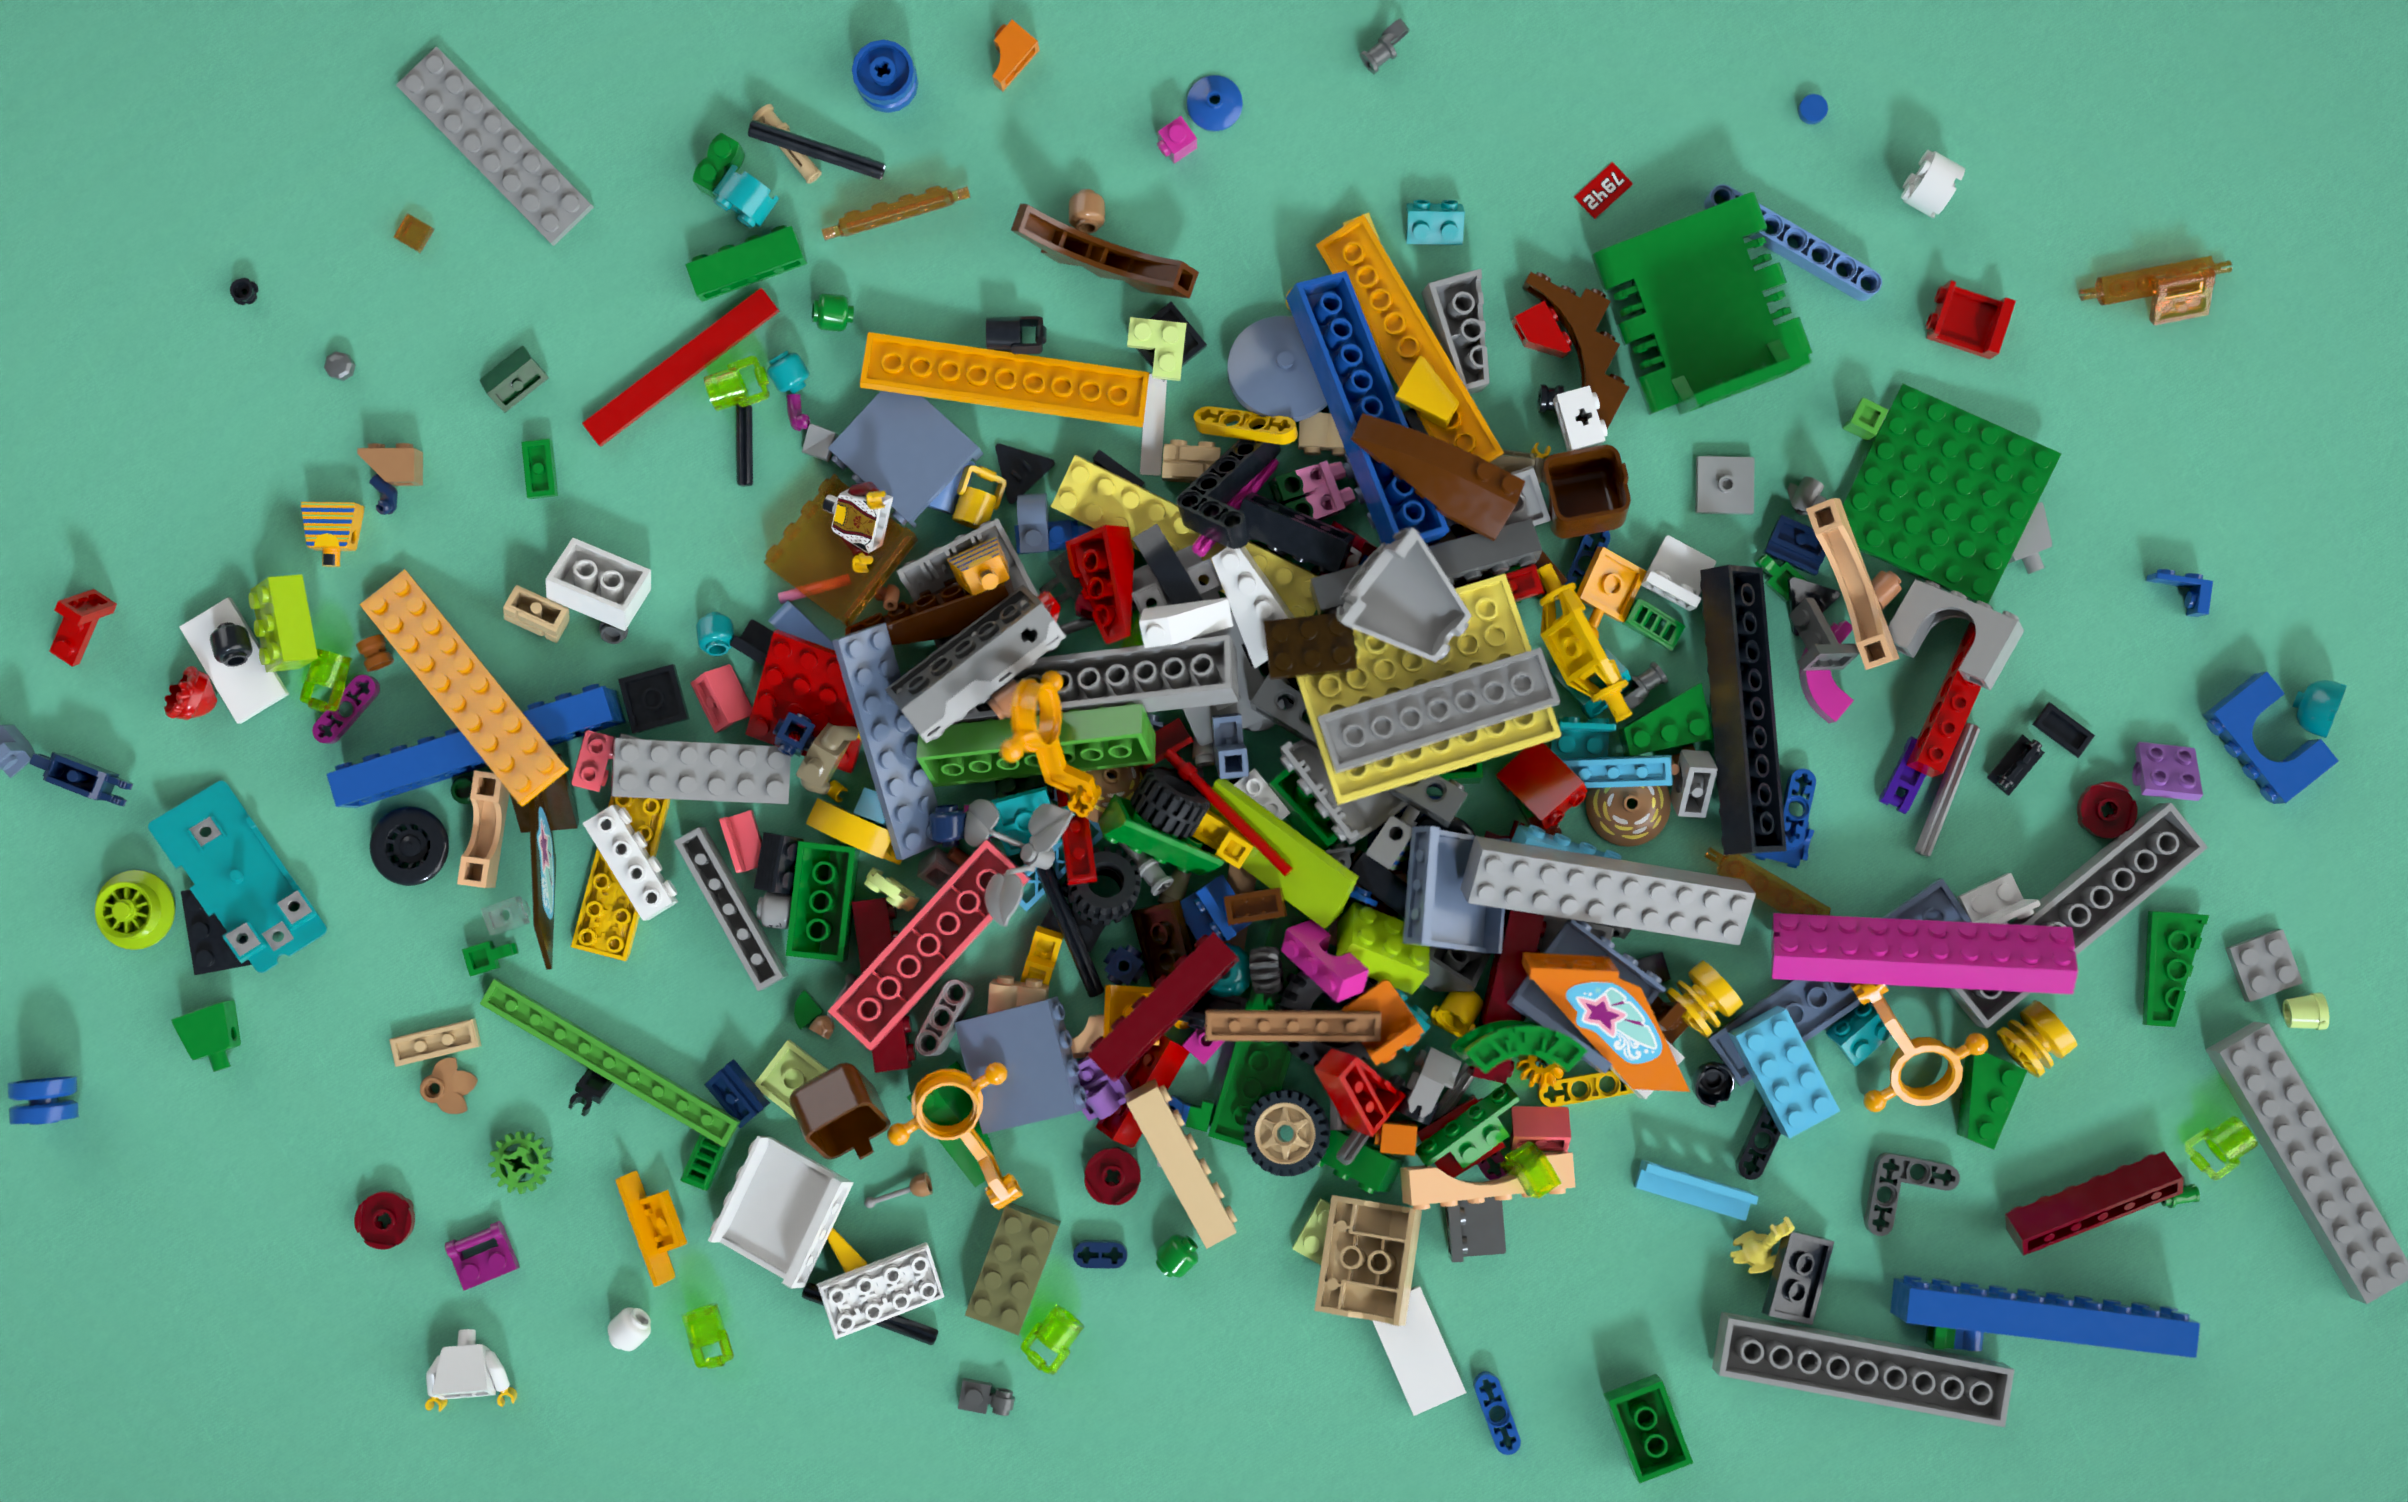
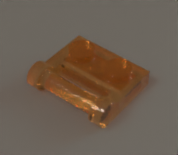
M2209 266L2201 268L2198 272L2165 277L2164 275L2154 277L2152 279L2153 297L2149 317L2151 323L2159 325L2209 315L2215 281L2214 269ZM2200 283V287L2167 293L2169 288Z

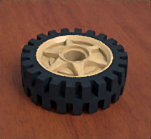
M1294 1090L1275 1091L1259 1099L1247 1114L1246 1124H1244L1243 1131H1245L1243 1138L1247 1146L1246 1150L1253 1158L1254 1163L1258 1164L1264 1171L1277 1176H1297L1315 1167L1326 1154L1330 1143L1329 1137L1331 1136L1329 1120L1325 1115L1324 1109L1315 1099L1307 1094ZM1284 1125H1289L1294 1131V1136L1290 1141H1285L1281 1137L1280 1131Z

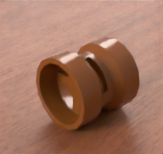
M382 634L368 637L356 644L358 652L365 658L364 666L367 672L382 669L394 662L392 654L386 651V640Z

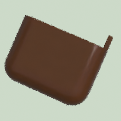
M1599 445L1553 454L1545 460L1540 487L1550 516L1551 531L1558 538L1567 539L1615 530L1624 524L1631 503L1627 484L1629 476L1626 464L1622 463L1620 454L1615 447Z
M840 1063L797 1087L790 1096V1106L805 1141L825 1159L838 1158L853 1149L860 1160L874 1153L870 1139L883 1133L891 1125L876 1088L850 1063Z

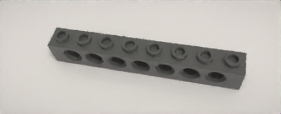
M1268 674L1251 701V709L1319 750L1311 724L1305 723L1302 719L1307 711L1301 693L1290 687L1291 682L1287 679L1270 680V674ZM1282 698H1289L1294 702L1292 708L1285 710L1279 707L1278 702ZM1438 775L1419 780L1414 784H1406L1386 790L1447 828L1468 794L1463 791L1465 789L1464 786L1453 779L1446 781ZM1430 787H1437L1441 790L1442 797L1433 800L1427 796L1426 790Z

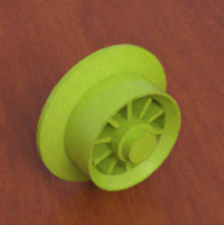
M141 870L125 871L112 877L100 890L95 904V918L101 933L114 945L130 950L144 949L158 943L169 932L175 917V901L170 888L158 876Z

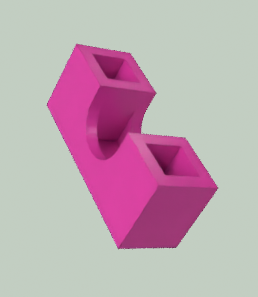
M1312 919L1287 928L1281 951L1332 999L1340 1002L1363 992L1369 969L1351 953L1342 956L1327 954L1331 935Z

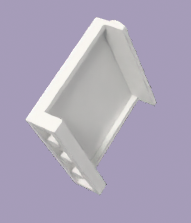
M757 1136L749 1146V1155L745 1164L740 1167L736 1174V1182L732 1191L724 1199V1208L720 1216L711 1226L712 1233L708 1241L711 1243L720 1242L783 1278L782 1283L790 1288H804L854 1182L770 1136Z

